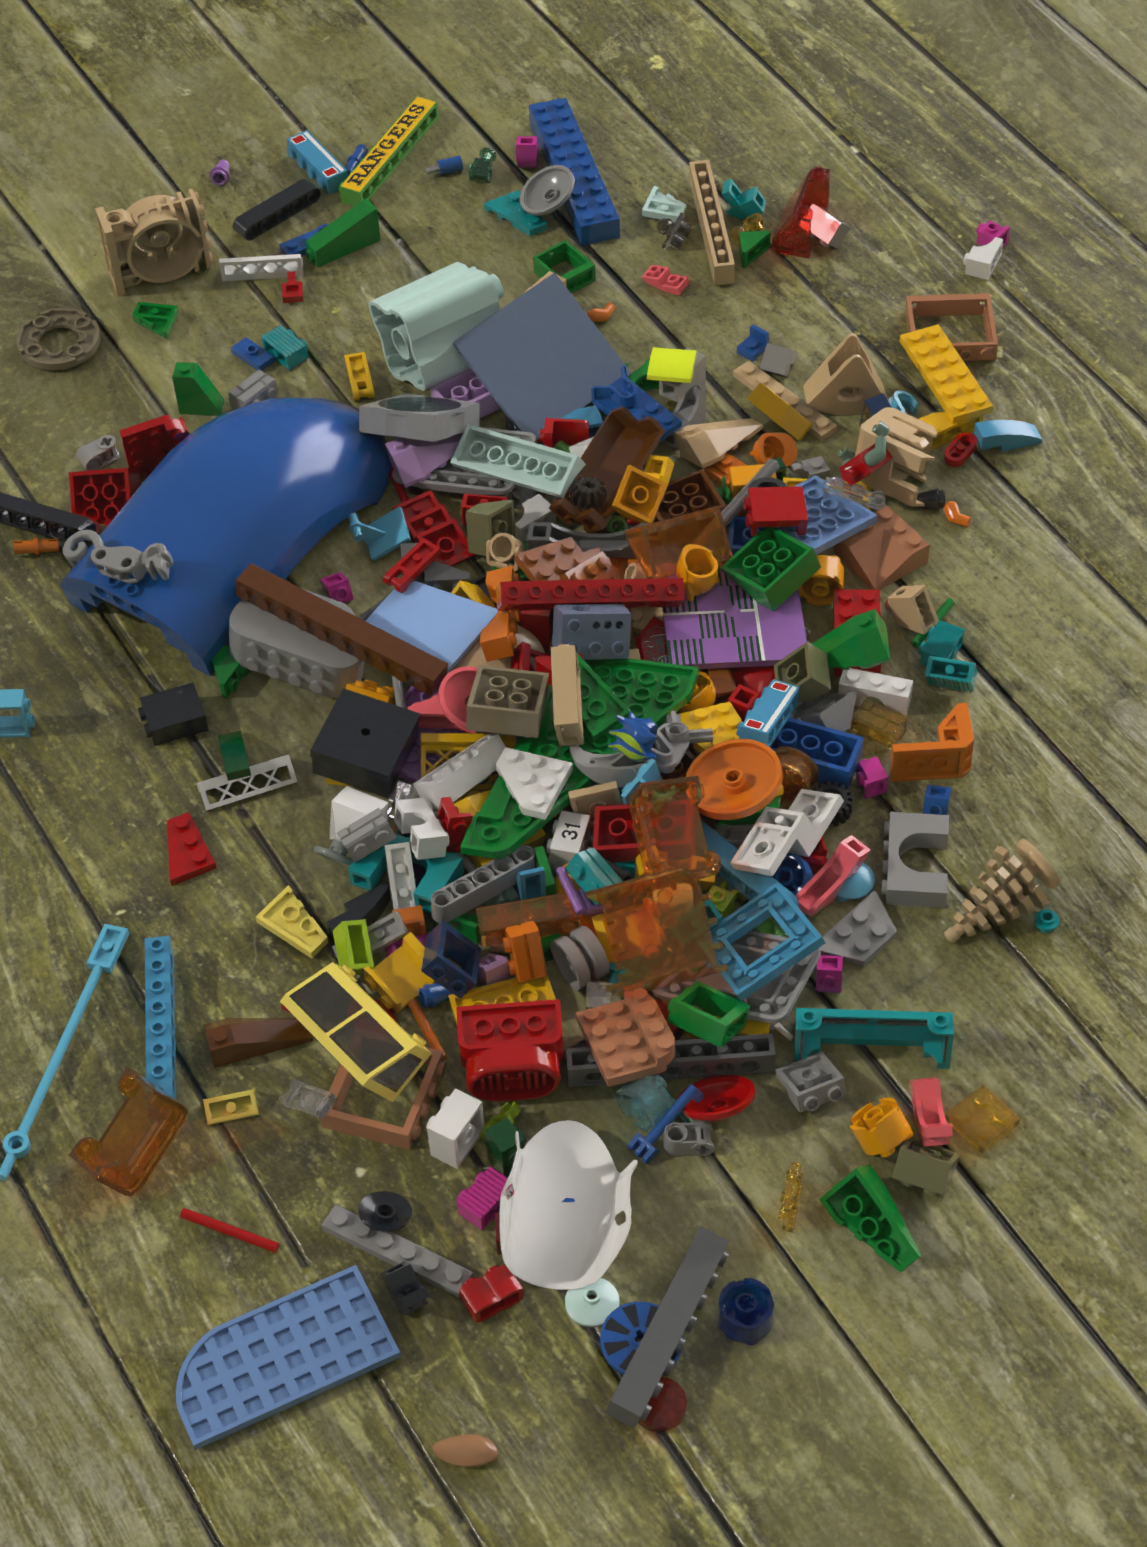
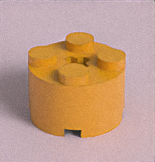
M816 555L821 568L801 585L798 591L799 596L801 597L802 595L806 598L807 603L816 606H826L832 604V600H834V589H843L844 567L841 564L840 558L835 555Z
M890 1097L879 1099L881 1104L873 1106L871 1103L865 1105L850 1120L852 1125L849 1126L867 1155L880 1154L881 1157H888L895 1152L896 1146L913 1136L911 1126L894 1098Z

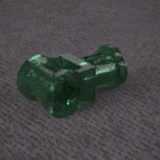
M484 147L480 150L479 158H475L474 162L470 165V181L477 179L484 180L486 183L491 182L493 161L497 157L493 149Z

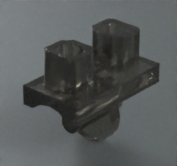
M680 212L674 224L670 218L660 219L657 223L659 234L667 235L661 247L666 251L669 246L680 250L693 225L683 221L686 215Z

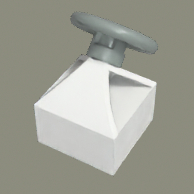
M346 786L331 801L329 839L333 841L330 848L326 849L321 846H315L313 851L327 859L350 867L353 860L346 857L348 851L337 835V832L345 827L347 828L350 824L377 808L381 810L387 820L388 802Z

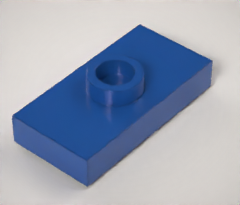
M247 337L231 347L232 354L257 371H262L275 362L272 354Z

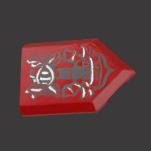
M653 616L636 637V648L639 649L641 660L669 663L664 622Z

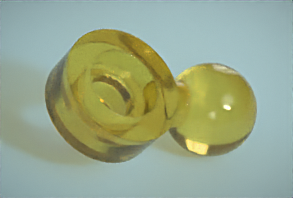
M754 213L743 221V226L734 227L731 230V238L739 242V232L759 231L764 224L761 214Z

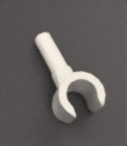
M779 1022L769 1023V1030L776 1029L789 1041L794 1039V1036Z

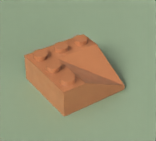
M888 505L874 512L877 515V523L834 545L833 553L872 590H880L926 565L929 558L930 544Z

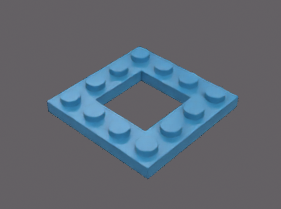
M778 882L695 939L740 1001H743L826 944L820 933ZM772 916L789 938L747 966L731 944Z

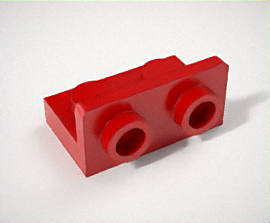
M443 797L440 800L437 819L440 820L442 828L449 835L450 842L449 846L446 847V852L461 851V844L469 825L472 823L473 816L470 812L459 814L458 807L454 806L451 797Z

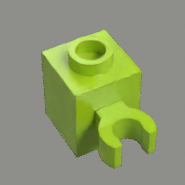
M726 881L721 884V888L713 885L701 901L702 903L710 898L723 919L735 912V899L739 896V892L736 889L733 891L727 890L728 883Z

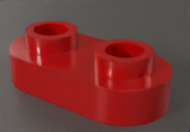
M968 432L958 434L944 451L945 463L952 467L963 465L977 448L976 436Z

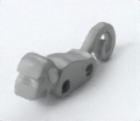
M92 530L76 532L67 539L63 546V554L66 559L75 562L81 560L88 551L86 543L81 541H92L95 549L92 550L90 556L98 571L104 576L129 584L139 582L144 578L146 572H149L154 580H157L158 575L162 579L168 580L169 567L173 566L171 554L166 546L161 543L149 545L144 552L129 546L106 547L101 537ZM78 544V548L73 551L74 547ZM131 573H132L133 576L135 577L134 579H131V578H130V574H131Z

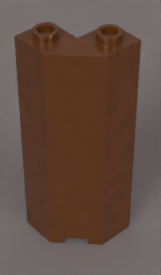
M623 406L611 410L581 456L586 465L574 478L564 498L556 496L549 509L564 523L571 526L573 523L584 526L585 531L590 533L603 530L616 511L612 504L627 466L631 465L641 470L666 430L651 416L637 420L631 411Z

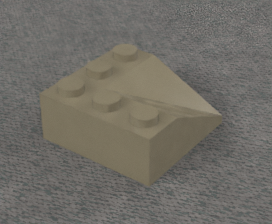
M479 665L467 703L466 730L538 738L548 699L549 673Z

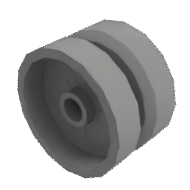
M582 925L572 930L569 937L561 936L550 944L551 953L559 972L567 984L574 990L578 991L588 986L591 978L599 980L610 972L608 958L601 943L586 926Z

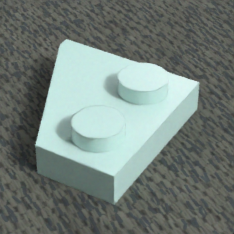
M653 186L642 209V216L681 223L686 213V204L676 200L670 194L665 196L659 192L657 186Z

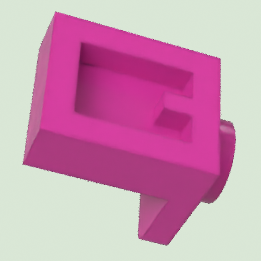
M341 572L320 579L321 586L329 594L330 599L342 603L354 599L349 581Z
M820 956L817 962V992L840 993L842 991L843 956Z

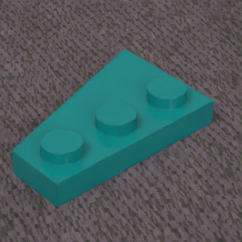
M519 190L484 203V210L487 212L493 211L499 219L510 221L513 227L529 236L547 230V222L541 215L528 214L520 204L521 192Z

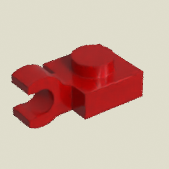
M296 271L287 272L288 283H282L283 303L304 302L302 281L297 282Z

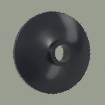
M378 1191L368 1194L361 1200L358 1214L361 1221L367 1227L380 1232H393L404 1228L409 1223L412 1216V1208L409 1202L401 1195L389 1191Z

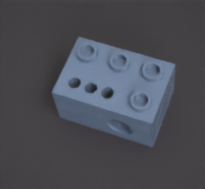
M554 604L552 647H557L561 644L575 645L576 653L582 654L583 660L629 659L631 612L623 604Z

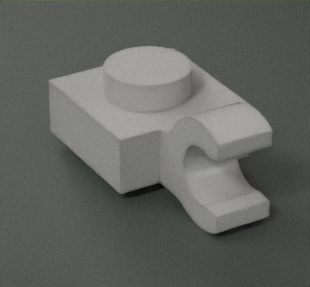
M822 456L803 460L801 464L794 463L790 465L793 473H789L791 478L807 477L809 479L815 475L819 478H825L830 475V469Z

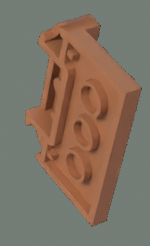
M643 988L624 992V1000L575 1013L580 1030L608 1087L662 1073L667 1070V1064L676 1057L673 1033L657 1002Z

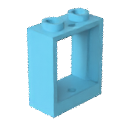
M1 689L0 710L18 709L20 716H0V738L30 737L31 728L35 726V716L30 712L31 702L29 698H26L24 689Z

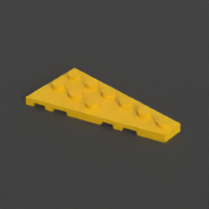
M731 702L680 713L681 723L688 726V730L708 728L713 730V742L692 743L693 748L700 754L718 743L739 739L736 732L742 720ZM781 785L776 796L783 795V785Z

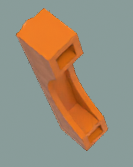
M513 565L488 571L486 574V586L491 600L495 604H497L496 587L500 582L521 581L520 574L515 573ZM498 611L492 621L481 630L480 645L487 662L514 656V646H517L515 634H518L516 623L519 621L518 611Z

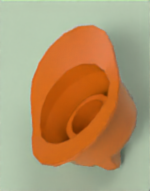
M765 433L754 443L753 450L749 454L754 456L758 464H765L770 458L781 457L787 467L796 461L798 449L796 442L786 433Z

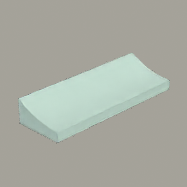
M470 424L467 425L450 462L454 467L560 498H564L572 481L586 465L578 455Z

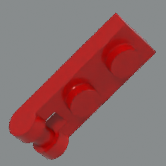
M423 538L384 575L383 583L388 586H394L395 590L401 594L404 593L409 584L441 555V548Z

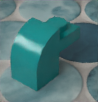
M732 179L724 181L722 196L728 202L726 212L729 215L740 219H752L764 214L766 199L756 186L741 192Z

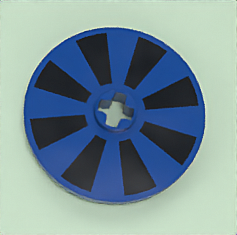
M641 1301L630 1302L616 1308L605 1319L600 1333L601 1351L609 1365L620 1374L624 1375L640 1344V1342H636L637 1337L640 1336L641 1339L644 1337L659 1307L658 1305ZM682 1349L679 1354L673 1352L670 1358L675 1361L673 1367L680 1358Z

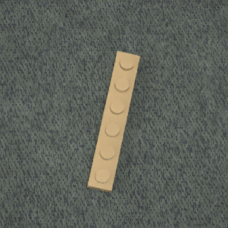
M750 361L733 370V377L752 391L761 382L789 403L813 424L808 432L822 442L837 432V425L816 409L808 406L805 401Z

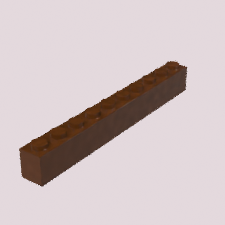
M252 563L236 579L235 595L240 599L277 616L280 620L312 634L319 640L349 653L358 660L376 667L378 670L415 687L421 692L433 696L447 675L448 663Z

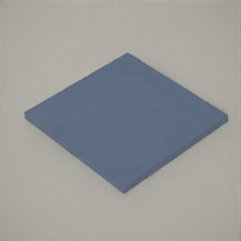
M555 272L453 342V346L517 430L533 433L537 441L539 440L540 429H544L546 418L560 419L576 409L585 408L591 404V388L593 386H609L621 377V367L625 365ZM626 366V374L628 378L632 373Z

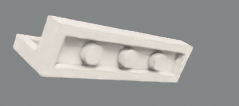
M301 254L219 259L222 281L288 278L287 272L295 271L296 277H303L304 263Z
M284 755L249 766L251 776L228 781L226 774L196 783L206 811L297 782L290 756ZM287 765L291 779L281 782L273 777L278 768ZM273 770L271 775L264 773ZM258 774L269 778L266 785L260 789L251 785L254 776ZM250 777L248 783L242 780ZM271 780L277 782L276 784L269 785ZM235 781L246 785L242 794L238 796L228 792L232 782ZM228 784L225 790L219 787ZM249 787L254 789L253 791L247 792ZM216 788L223 792L219 802L209 804L206 795L207 790ZM226 794L231 796V798L223 800Z

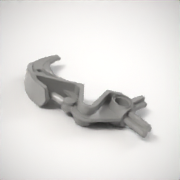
M671 711V715H666L667 723L661 725L657 731L656 749L651 748L650 752L657 755V758H654L659 772L671 773L674 771L687 748H689V744L713 742L712 728L688 730V726L681 723V716L676 714V711ZM570 745V753L577 768L599 784L616 781L618 787H625L627 783L632 782L636 778L640 767L650 761V759H643L640 762L634 761L622 751L614 754H592L582 750L578 745Z

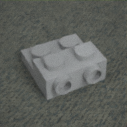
M823 1052L775 1070L777 1079L788 1091L789 1100L800 1113L806 1110L810 1112L815 1111L821 1104L829 1101L838 1102L844 1095H847L844 1077Z

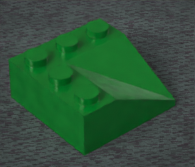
M764 527L720 568L722 572L756 602L774 611L821 568V565L812 547L775 527Z

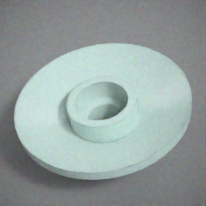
M602 1278L583 1288L568 1290L565 1296V1308L569 1317L576 1323L586 1327L602 1326L608 1315L619 1307V1295L616 1288L609 1281ZM591 1295L597 1296L595 1299L592 1300L587 1298Z

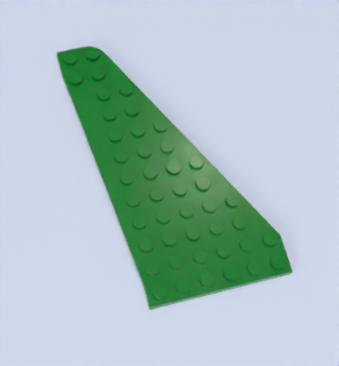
M630 658L584 660L635 717L643 719L651 717V720L657 724V728L667 720L666 715H671V711L677 712L691 700L699 676V667ZM549 685L548 699L538 738L520 736L514 749L571 762L573 764L572 773L546 820L523 815L516 799H513L504 779L499 775L481 810L476 813L467 829L460 847L461 854L493 859L507 857L571 803L569 791L590 787L595 782L577 768L570 753V746H559L554 726L553 689L551 685ZM583 723L584 744L578 745L582 750L602 755L620 752V750L613 751V748L608 747L609 744L616 741V736L609 734V731L593 741ZM619 723L610 730L622 729L624 727L622 723Z

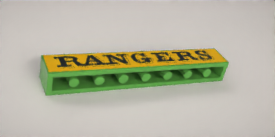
M417 96L409 103L405 111L399 115L393 125H390L387 132L380 137L375 146L370 149L369 153L361 159L357 167L340 184L339 193L342 203L355 206L366 198L370 200L439 118L437 102Z

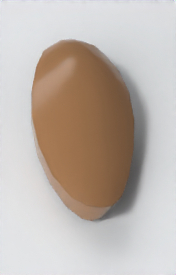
M467 1434L451 1437L435 1443L432 1447L437 1457L457 1467H479L489 1462H494L498 1457L496 1445L486 1437Z

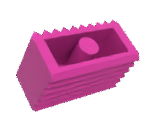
M489 1166L486 1171H481L476 1176L474 1184L468 1189H463L458 1195V1214L480 1230H483L495 1217V1213L500 1212L501 1193L508 1177L493 1166Z

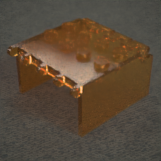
M681 865L585 892L586 897L602 904L606 922L615 921V924L607 926L611 946L620 945V948L612 950L616 970L625 969L626 972L618 974L619 983L606 986L608 992L622 997L624 992L633 991L637 988H643L648 992L729 970L728 964L718 966L715 950L724 947L723 942L713 944L710 926L717 924L718 921L716 917L708 919L704 901L712 899V894H702L699 879L707 877L706 871L694 873Z

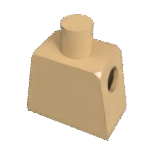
M926 585L902 586L885 601V609L892 611L895 622L900 627L920 634H926L939 621Z

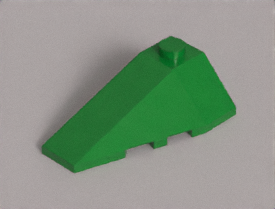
M876 609L853 616L812 643V645L827 653L829 669L840 667L841 670H849V667L855 666L866 669L890 661L887 627Z
M871 1165L855 1168L819 1199L837 1224L850 1230L855 1234V1238L868 1244L875 1250L877 1255L899 1272H903L921 1257L887 1187Z

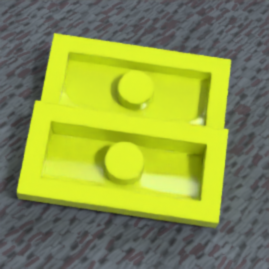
M653 347L648 366L647 380L691 383L697 351Z

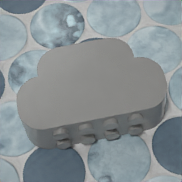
M307 591L354 615L352 609L346 604ZM240 601L232 611L229 619V653L235 661L240 663V666L331 698H338L342 689H346L347 684L355 683L356 680H363L364 661L358 660L349 653L319 640L312 634L280 620L277 616L263 611L247 601Z

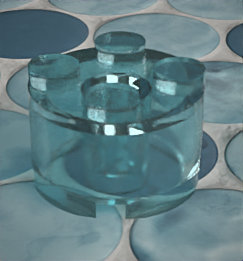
M649 1074L640 1079L626 1082L616 1091L618 1093L615 1095L616 1102L622 1113L627 1118L631 1115L636 1120L634 1125L645 1132H650L676 1102L665 1089L667 1083L659 1075L653 1077Z

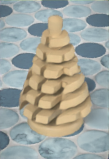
M1024 838L1016 844V850L1025 863L1023 867L1022 862L1015 855L1011 858L1009 857V850L1002 846L996 847L994 850L996 860L990 858L986 864L990 878L986 876V872L982 871L977 879L979 885L986 891V894L980 888L977 889L973 885L969 893L977 906L969 899H964L961 907L966 915L963 916L960 912H956L953 917L956 924L944 932L947 941L955 943L962 934H965L967 937L976 935V931L973 928L974 925L982 932L991 929L985 916L992 923L1000 926L1006 923L1000 911L1005 916L1008 915L1010 920H1015L1021 917L1017 908L1019 906L1022 908V912L1028 915L1036 911L1035 906L1044 909L1051 905L1040 884L1035 886L1034 876L1051 889L1059 886L1061 881L1051 864L1034 845Z

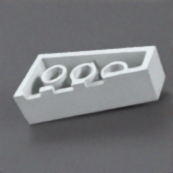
M489 733L413 783V786L420 798L425 799L428 806L439 810L441 798L451 797L452 802H454L475 785L485 781L492 772H496V763L506 746L498 733Z

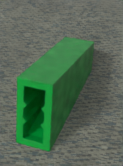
M366 198L306 240L307 250H305L307 259L312 261L318 268L380 241L377 208Z

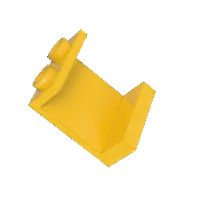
M411 932L403 937V945L373 969L369 966L364 968V982L371 991L376 990L381 995L380 1000L388 1009L392 1008L396 1013L406 1007L410 1000L419 996L418 990L423 988L424 984L436 982L421 971L425 947Z

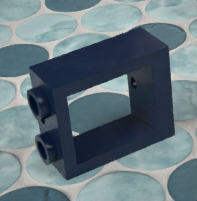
M442 921L427 935L421 971L461 999L477 984L482 948L445 921ZM443 954H445L447 957H449L454 962L459 964L462 967V969L456 966L451 961H449L447 958H445Z

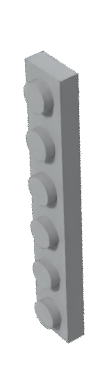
M338 1205L333 1207L321 1225L323 1231L393 1266L403 1261L410 1263L417 1278L459 1299V1288L462 1287L466 1280L473 1278L472 1271L393 1232L373 1230L367 1227L358 1215Z

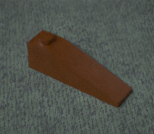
M226 1018L203 1024L214 1068L314 1041L312 1034L297 1018Z

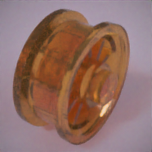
M786 746L774 749L773 751L777 754L783 771V795L779 796L786 800L794 801L801 789L811 790V785L815 784L819 778V769L807 754L798 749Z

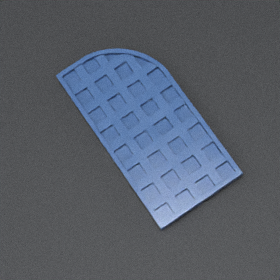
M354 1265L218 1325L206 1333L193 1346L182 1364L176 1385V1404L194 1450H197L400 1358L401 1355L358 1267Z

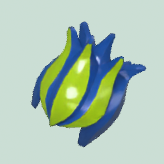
M631 711L629 712V719L617 715L616 718L622 723L624 728L609 731V734L617 738L608 747L613 748V751H622L627 757L637 762L643 761V759L657 758V755L650 752L657 739L658 731L657 724L651 720V717L649 719L637 718Z

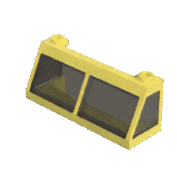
M334 962L330 963L283 996L280 1002L363 1087L391 1102H394L432 1054L425 1047L427 1042L416 1033L412 1036L409 1035L356 983L357 980L354 978L356 973L345 964L340 967Z

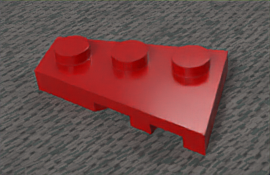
M187 812L167 820L171 886L216 869V863L190 813Z

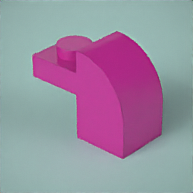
M517 136V167L537 168L539 154L537 137Z

